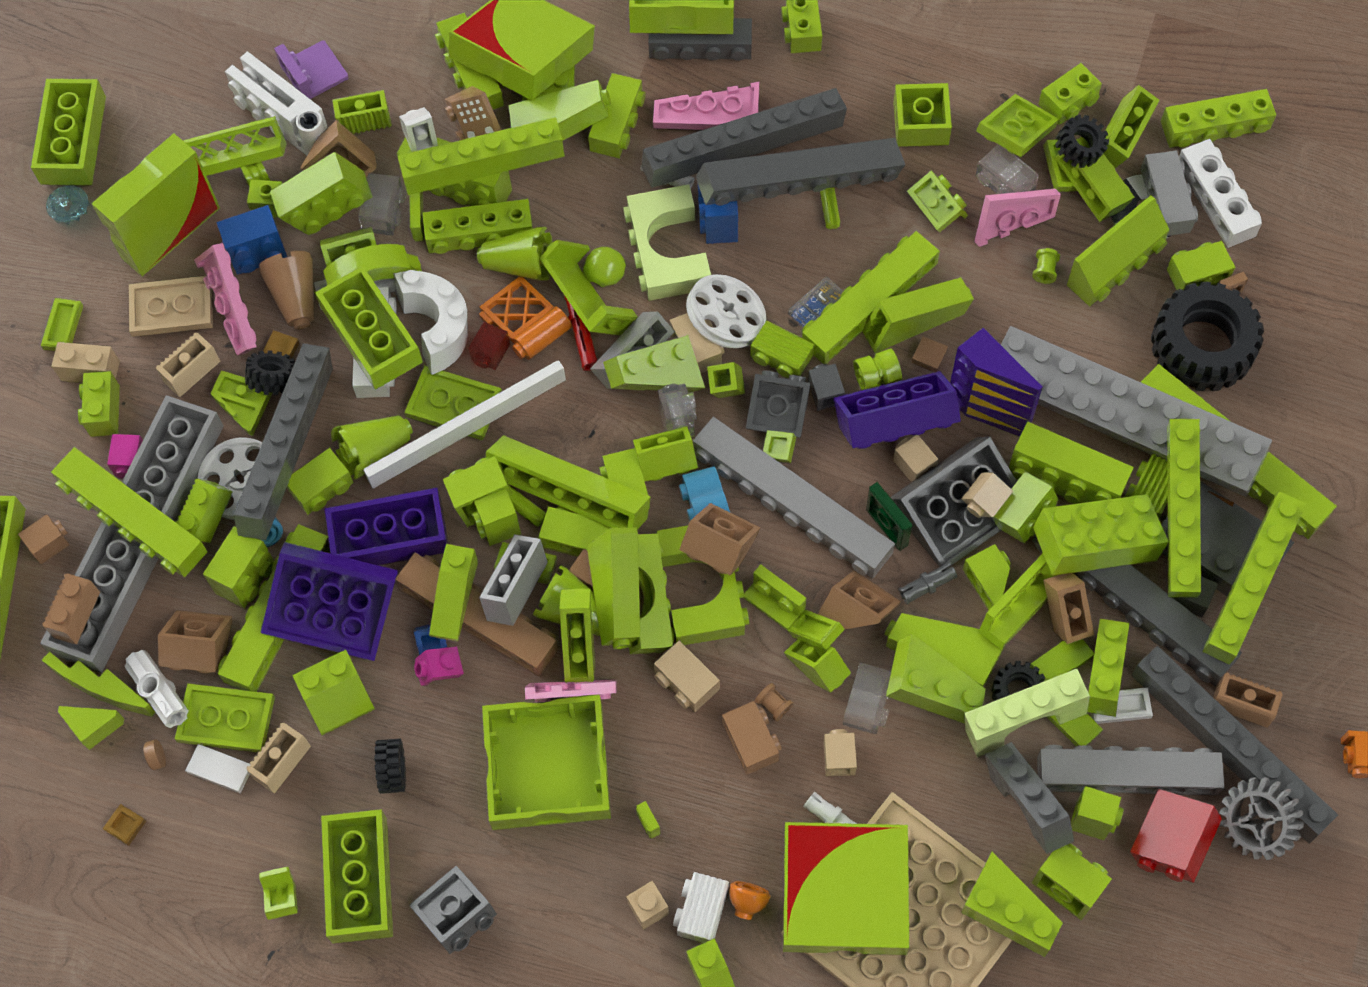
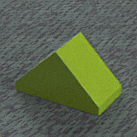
M59 706L58 713L81 743L89 750L124 723V718L117 710Z

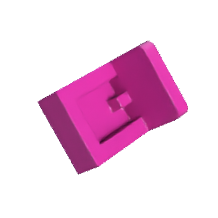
M457 646L425 650L415 658L414 671L419 678L421 686H426L435 680L458 678L464 674Z

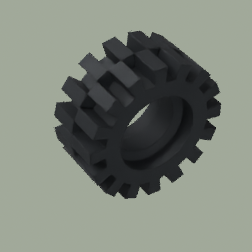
M1076 115L1075 118H1070L1058 132L1055 139L1058 141L1055 145L1056 148H1061L1058 151L1059 155L1064 154L1066 156L1063 159L1065 162H1068L1070 159L1072 161L1071 165L1074 167L1078 163L1079 168H1084L1086 165L1090 167L1107 150L1109 139L1105 138L1108 136L1107 131H1101L1104 128L1102 124L1099 126L1095 124L1097 119L1093 118L1089 121L1088 115H1084L1083 118H1081V115ZM1074 135L1083 137L1088 142L1090 148L1080 145Z
M268 350V353L258 351V355L256 353L251 354V357L247 358L245 369V384L248 385V388L251 390L255 389L256 393L263 391L264 395H269V392L273 393L274 396L278 395L279 392L283 394L295 360L293 358L290 359V356L287 354L282 356V352L279 351L273 354V350Z
M1015 661L1014 665L1011 662L1006 664L1005 668L1002 667L998 671L991 690L993 692V701L1010 695L1008 691L1010 682L1022 680L1029 687L1044 682V674L1039 675L1040 669L1036 666L1034 669L1030 668L1031 663L1026 662L1025 665H1021V661Z
M402 739L376 740L374 760L378 792L380 794L405 792L406 761Z

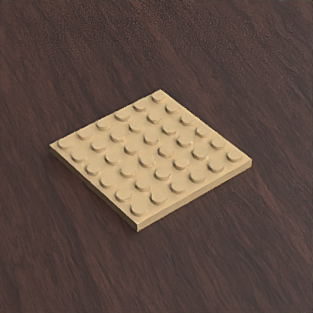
M891 792L867 824L908 825L909 950L907 955L861 954L853 951L805 954L847 987H978L1012 942L1011 939L961 913L986 863Z

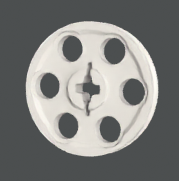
M715 274L703 277L696 282L687 297V313L693 326L705 338L723 347L742 348L752 344L766 321L765 308L758 295L748 285L730 276ZM712 285L719 286L723 293L716 292ZM736 295L745 297L748 303L739 301ZM696 297L703 298L707 305L700 304ZM745 317L754 319L757 325L749 324ZM704 319L713 321L716 328L709 327ZM730 329L738 331L741 338L734 337L730 333Z
M233 438L214 447L202 461L198 472V479L207 480L211 475L220 476L219 485L233 491L231 497L234 498V503L230 508L225 509L222 517L234 520L233 514L255 461H249L247 455L253 449H260L262 442L252 438ZM226 451L233 452L234 458L231 462L227 464L220 462L221 454ZM239 474L244 476L245 480L241 484L237 481L236 477Z

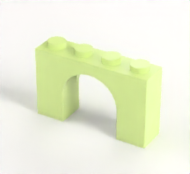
M690 185L627 196L628 206L623 207L626 223L631 222L632 229L628 230L631 246L636 245L637 252L633 253L636 269L641 268L643 274L639 276L641 292H647L648 301L690 293L696 282L703 277L711 275L706 253L680 258H667L656 253L649 245L652 235L660 228L695 220V206Z
M1075 669L966 712L965 731L976 756L979 757L1004 746L1005 737L1008 734L1037 719L1055 715L1058 723L1062 724L1087 714L1090 695L1078 669Z

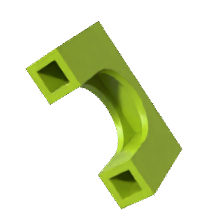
M688 526L657 531L659 542L663 547L662 567L690 562L704 563L692 560L686 553L679 550ZM739 567L731 575L719 573L723 586L719 594L712 601L699 606L671 610L676 643L680 641L683 645L745 635V625H749L747 607L741 608L740 598H744L742 581L736 582L735 572L739 571Z

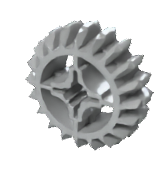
M1252 777L1248 783L1242 780L1238 783V788L1232 787L1228 791L1230 796L1223 798L1222 803L1226 807L1220 809L1219 814L1227 819L1221 821L1220 826L1228 827L1229 831L1224 834V837L1230 838L1232 836L1235 839L1232 843L1233 848L1239 845L1243 846L1242 855H1247L1252 851L1254 859H1259L1264 855L1266 860H1271L1274 854L1281 857L1285 854V849L1289 851L1295 846L1293 841L1300 839L1301 834L1297 830L1302 829L1304 823L1296 818L1301 817L1303 811L1294 809V806L1299 803V799L1290 801L1287 797L1290 795L1291 789L1287 788L1283 792L1280 791L1281 782L1276 781L1270 786L1269 778L1264 777L1259 782L1257 777ZM1250 796L1249 813L1241 816L1242 803L1246 797ZM1267 799L1271 801L1278 809L1272 808L1268 804ZM1256 815H1259L1260 818H1265V819H1269V820L1264 823V820H1263V819H1258V818H1253V817H1255ZM1283 821L1282 832L1279 838L1273 840V825ZM1246 828L1252 830L1256 837L1251 835Z

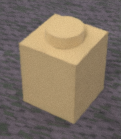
M919 435L911 439L905 438L895 447L893 461L911 482L938 464V458Z
M981 473L961 499L968 505L967 510L978 518H993L1012 494L1013 490L994 473Z
M836 729L830 731V734H824L825 775H855L857 764L854 733H847V730Z
M653 881L626 896L627 903L643 930L669 915L668 905Z

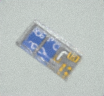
M826 276L788 309V314L804 327L810 320L815 321L819 318L823 309L828 304L837 302L843 290Z

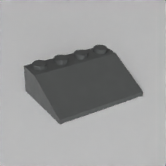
M976 437L890 497L912 523L911 533L939 567L946 564V562H950L953 565L1001 531L992 517L978 518L967 510L968 505L961 499L981 473H994L1011 489L1017 482L991 437Z
M1200 481L1201 576L1218 583L1216 590L1228 597L1262 521L1234 503L1232 507L1212 495L1208 491L1226 498ZM1167 516L1166 519L1164 520V522H1163L1161 525H1162V528H1163V530H1164V532H1165V535H1166V537H1167V539H1168V516ZM1289 541L1280 562L1290 550L1294 541ZM1167 544V546L1165 547V549H1164L1163 552H1162V554H1164V555L1167 556V557H1168V544Z

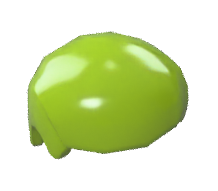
M598 247L593 249L586 257L583 273L589 282H594L600 287L614 285L624 276L626 268L625 259L621 253L613 248Z

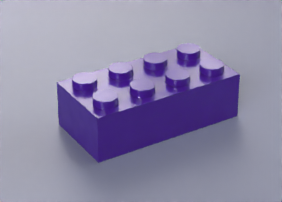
M941 371L834 397L839 428L853 449H864L870 447L873 443L881 441L892 442L901 436L909 434L920 435L929 429L948 428L953 423L961 422L957 391Z
M438 488L325 508L331 554L374 565H382L409 560L415 552L422 557L425 555L444 553L446 544H448L442 501Z

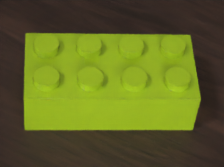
M46 79L31 169L40 185H92L106 95L98 79Z
M406 137L397 152V157L398 155L412 152ZM437 138L438 146L451 143L449 141ZM509 171L429 191L436 196L452 198L462 205L476 206L506 202L512 191Z
M364 266L357 268L315 292L322 311L375 390L423 363L418 346Z
M1028 421L1014 448L1009 464V469L1015 479L1019 480L1023 473L1027 472L1052 486L1056 494L1063 496L1065 500L1072 504L1121 498L1134 468Z
M1148 494L1043 508L1033 526L1052 576L1157 561L1169 542Z
M382 809L321 816L326 937L332 944L393 937L387 817Z

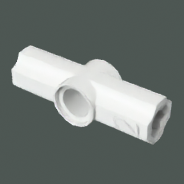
M145 650L132 652L125 659L126 665L124 667L137 684L138 693L148 700L165 726L172 728L173 726L181 725L187 719L189 710L177 695L174 683L165 678L148 652Z

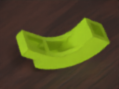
M399 244L372 245L351 251L333 261L323 270L327 285L361 266H364L373 281L394 279V273L408 270L422 272L418 256L407 254L404 245Z

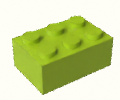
M333 152L270 191L278 218L308 236L317 233L322 227L340 219L342 215L362 206L365 201L373 197L364 171L336 152Z

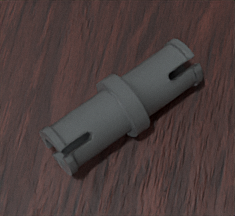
M946 562V564L929 573L923 572L920 574V578L898 588L902 599H905L904 602L908 605L927 593L933 594L936 592V588L956 579L957 574L955 569L951 567V563Z

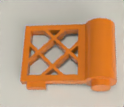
M521 276L480 306V318L488 326L494 324L514 343L512 349L520 359L524 357L527 360L532 359L572 328L571 322L559 307H554ZM521 286L527 291L526 298H512L513 292ZM496 305H506L505 314H494L491 309ZM511 305H525L524 314H510ZM530 305H542L544 307L538 314H529ZM509 320H523L522 326L514 332L508 328Z

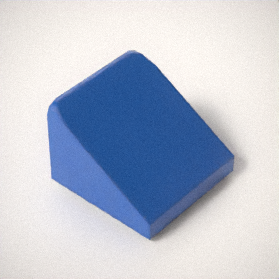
M431 624L414 628L419 655L425 650L448 648L446 639L429 636Z

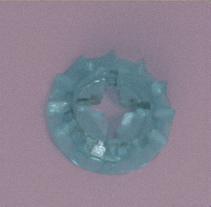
M68 185L60 187L50 194L47 199L46 209L49 216L58 224L65 222L69 225L71 221H79L83 214H87V207L90 203L84 190L77 186ZM70 199L73 205L70 206V210L67 212L64 207L67 206V202Z

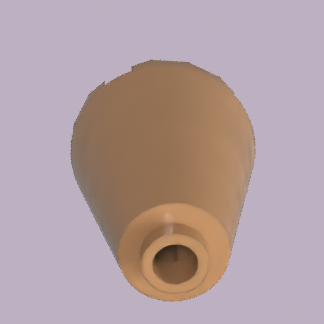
M291 251V257L282 258L281 254H277L265 259L260 263L259 270L288 326L299 330L309 327L310 322L314 320L313 260L309 252Z

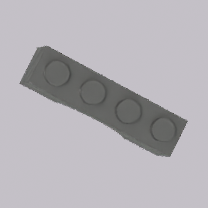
M734 18L733 34L649 33V58L660 60L667 58L684 60L751 59L752 18Z
M1010 742L986 753L985 757L990 779L1004 797L1011 794L1016 800L1028 822L1032 835L1046 854L1074 842L1068 813L1014 744Z

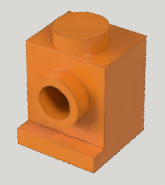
M1348 730L1341 738V744L1347 745L1343 750V761L1345 764H1348V773L1352 774V777L1368 778V731Z

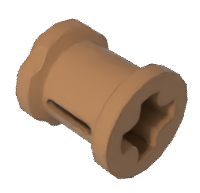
M770 683L756 697L755 702L758 705L762 704L773 715V720L777 722L788 713L794 704L791 700L787 701L775 690L776 686Z

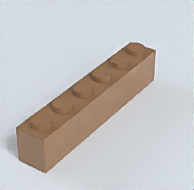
M415 552L396 577L399 590L431 610L434 607L440 570L438 562L428 555L422 557ZM473 584L462 629L540 677L559 650L557 640L555 639L556 636L546 628L542 627L540 630L531 625L532 621L521 613L513 626L487 621L479 599L483 590Z

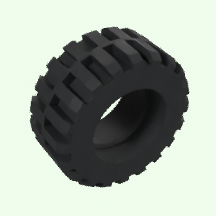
M1201 282L1200 286H1197L1196 283L1186 285L1184 291L1183 289H1178L1172 294L1171 298H1167L1159 312L1151 334L1153 356L1155 358L1159 357L1157 364H1160L1187 387L1189 385L1195 386L1196 391H1205L1206 388H1210L1211 391H1219L1223 385L1229 388L1235 385L1237 380H1242L1247 375L1262 347L1264 326L1262 322H1259L1261 316L1257 309L1251 308L1253 303L1247 297L1243 299L1240 296L1241 292L1234 288L1231 291L1226 289L1224 284L1218 283L1217 286H1213L1211 282ZM1193 322L1211 323L1219 327L1227 335L1231 347L1220 352H1209L1199 349L1187 339L1183 327Z

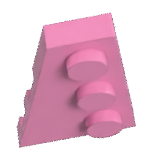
M1057 189L985 195L974 242L981 247L988 244V240L996 236L1003 238L1010 235V231L1019 227L1029 228L1054 218L1061 194Z
M617 680L529 683L525 687V700L535 699V702L552 701V698L555 697L569 698L583 695H600L601 699H610L611 694L617 692Z

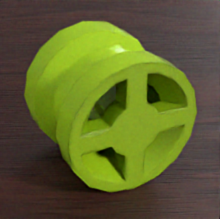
M262 162L240 167L249 187L251 180L270 181Z

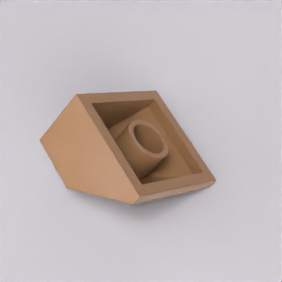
M853 570L832 587L818 615L840 622L844 629L879 624L900 605L901 601Z

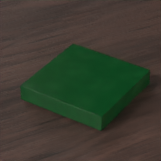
M878 482L874 483L869 487L866 511L889 540L895 543L894 546L901 551L909 544L912 523Z

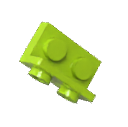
M931 170L908 189L907 192L936 230L941 232L959 216H962L964 219L968 216L964 210L967 204L958 194L952 195L949 191L952 185L943 174L938 177Z
M761 564L753 573V584L744 593L745 600L786 630L791 627L806 609L807 598Z

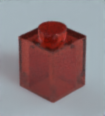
M483 321L469 346L473 363L484 369L489 367L496 370L510 346L508 331Z

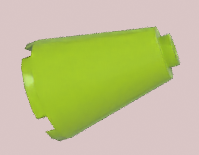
M536 227L483 242L481 248L477 250L478 263L482 264V267L487 270L540 281L549 280L551 274L540 260V257L546 251L547 246L553 242L550 232L545 233L546 227Z
M397 415L334 427L331 430L332 442L338 440L339 449L335 450L336 454L350 475H354L353 479L356 480L365 474L364 468L395 452L410 441V434L413 433V430L406 418L403 419Z
M560 565L557 571L562 575L560 576L555 573L538 606L542 610L535 609L533 613L537 618L560 625L561 590L589 589L562 565ZM591 590L593 634L600 636L594 592Z

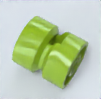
M891 348L875 353L874 358L868 355L853 361L855 376L861 390L878 387L881 384L886 385L902 381L901 367L895 352Z

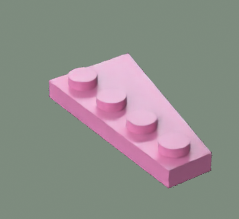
M759 82L750 83L749 87L738 88V86L727 87L726 91L712 93V90L701 92V95L693 97L682 95L654 100L653 128L705 130L758 113Z
M223 243L212 245L194 261L198 268L203 267L207 275L203 278L207 289L212 288L216 295L214 301L217 312L226 318L224 320V328L237 356L246 354L257 347L256 335L254 330L250 328L247 319L248 310L239 294V282L233 276L230 267V255L225 251Z

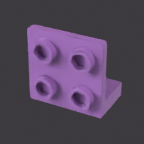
M324 40L297 54L294 51L289 52L284 44L274 48L280 67L293 86L309 99L349 78L347 72Z

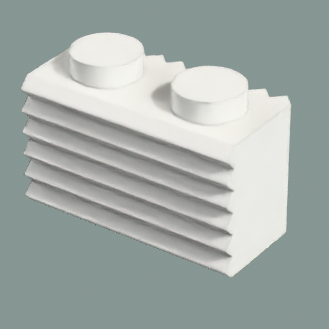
M697 872L693 873L692 880H685L682 897H685L686 901L683 909H677L673 926L678 927L677 936L702 943L715 938L729 890L728 881Z

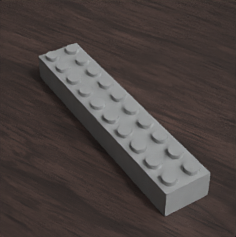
M1009 327L1001 346L1043 386L1038 405L1150 455L1155 454L1157 457L1166 460L1167 426L1169 420L1200 419V477L1247 497L1271 448L1272 439L1015 327Z
M166 395L122 483L176 522L183 510V506L186 504L185 500H188L187 495L191 494L190 490L193 489L194 480L198 479V472L202 461L213 449L224 427L217 412ZM101 522L74 575L92 581L100 591L78 643L72 644L53 638L48 631H46L40 642L48 653L51 652L56 657L72 663H76L79 660L87 668L100 673L103 672L158 561L156 556L151 559L138 548L140 544L135 540L131 543L125 540L117 532L119 528L114 524L109 527Z

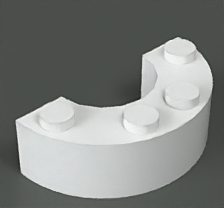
M415 270L394 273L395 294L404 314H425L436 322L431 330L421 334L422 355L431 375L438 373L452 365L460 357L466 346L468 325L465 300L453 284L440 276Z

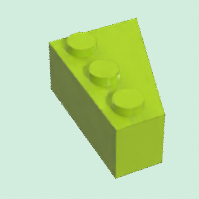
M689 335L622 354L603 362L611 389L693 393L705 388Z
M910 634L897 642L886 697L964 724L966 712L983 706L986 689L914 634Z
M991 852L961 911L962 914L1043 957L1049 952L1063 924L993 852Z

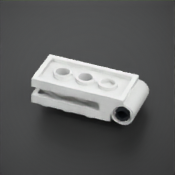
M247 51L240 57L244 68L243 72L233 65L225 71L229 81L228 87L235 96L233 98L234 102L242 110H249L256 121L275 116L284 138L305 155H308L317 138L328 128L322 108Z

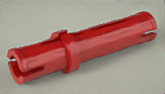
M564 296L569 312L568 319L573 328L582 364L581 367L583 371H591L590 368L597 362L591 334L566 296Z

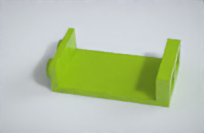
M562 240L550 243L540 257V260L589 332L622 335L638 317L633 309L606 306L594 287L587 280L577 263L589 252L590 247Z

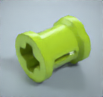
M1050 248L1039 249L1036 252V258L1038 259L1037 267L1033 271L1032 277L1039 283H1054L1057 278L1055 272L1056 263L1060 260V254L1058 251Z

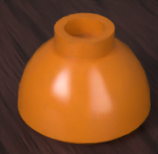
M735 881L729 886V898L736 909L734 915L742 919L752 920L753 914L764 909L771 897L766 889L751 883Z

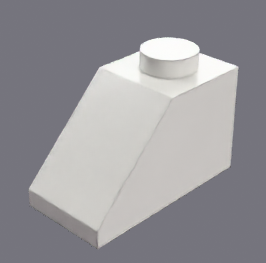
M425 107L418 110H410L406 114L399 116L403 133L412 152L438 146L432 117Z

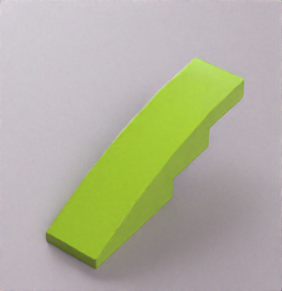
M51 652L42 659L49 669L69 684L100 701L123 710L151 717L156 713L144 699L108 669L98 677L79 660L69 668Z

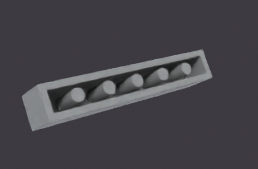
M1060 745L1045 746V749H1040L1037 756L1038 776L1050 792H1082L1085 786L1106 793L1157 794L1158 789L1178 795H1219L1224 789L1222 753L1212 752V749L1199 748L1194 750V752H1182L1181 748L1176 747L1166 748L1164 751H1152L1150 747H1138L1134 751L1123 750L1119 746H1109L1104 748V750H1093V747L1086 745L1076 746L1074 749H1063Z

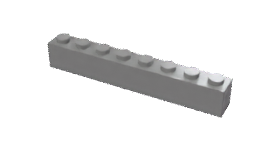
M712 417L693 440L695 456L700 462L715 466L720 476L727 480L732 479L738 483L739 488L744 493L755 495L761 500L764 507L770 511L776 510L783 515L784 520L793 527L798 526L806 531V535L815 543H823L836 558L841 560L844 558L851 563L857 573L863 576L868 575L873 579L892 556L894 542L715 417Z

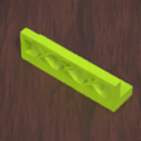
M275 116L183 140L190 147L193 146L203 151L198 158L206 176L281 157L284 155L287 145ZM271 126L275 137L266 138L259 135L258 132L260 128ZM242 133L252 139L250 143L242 145L234 141V138L237 134ZM215 140L227 144L225 150L217 151L209 147L211 141Z
M1043 553L985 615L978 633L1000 649H1003L1047 601L1044 580L1054 576L1050 572Z

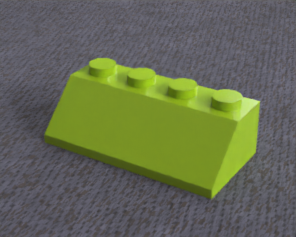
M1152 195L1074 259L1067 287L1089 307L1097 300L1102 302L1110 294L1111 288L1116 284L1118 286L1122 285L1129 278L1132 270L1135 268L1137 270L1141 269L1147 263L1152 253L1158 254L1167 245L1166 238L1170 229Z

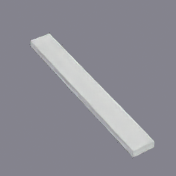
M555 361L364 468L371 487L379 486L566 380L564 367L560 361Z

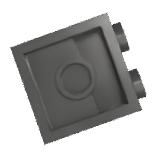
M763 370L762 375L755 374L746 429L767 433V430L794 433L796 438H801L811 384L805 382V377L790 375L789 379L778 378L779 373Z
M457 866L409 905L449 954L453 951L465 949L470 942L469 938L478 930H487L493 924V917L497 915L487 899Z

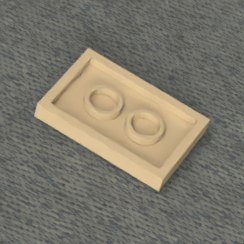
M206 276L129 284V332L131 336L213 328L212 288L207 289L203 278Z

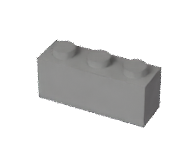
M1177 151L1146 154L1140 168L1148 197L1152 195L1155 198L1170 229L1167 236L1190 233L1195 222L1198 220V211L1191 202V186L1185 181L1184 162L1179 160Z
M658 311L642 312L590 369L607 389H611L603 364L604 361L666 342L675 331Z
M514 535L479 597L487 621L511 626L516 622L548 563L541 539Z

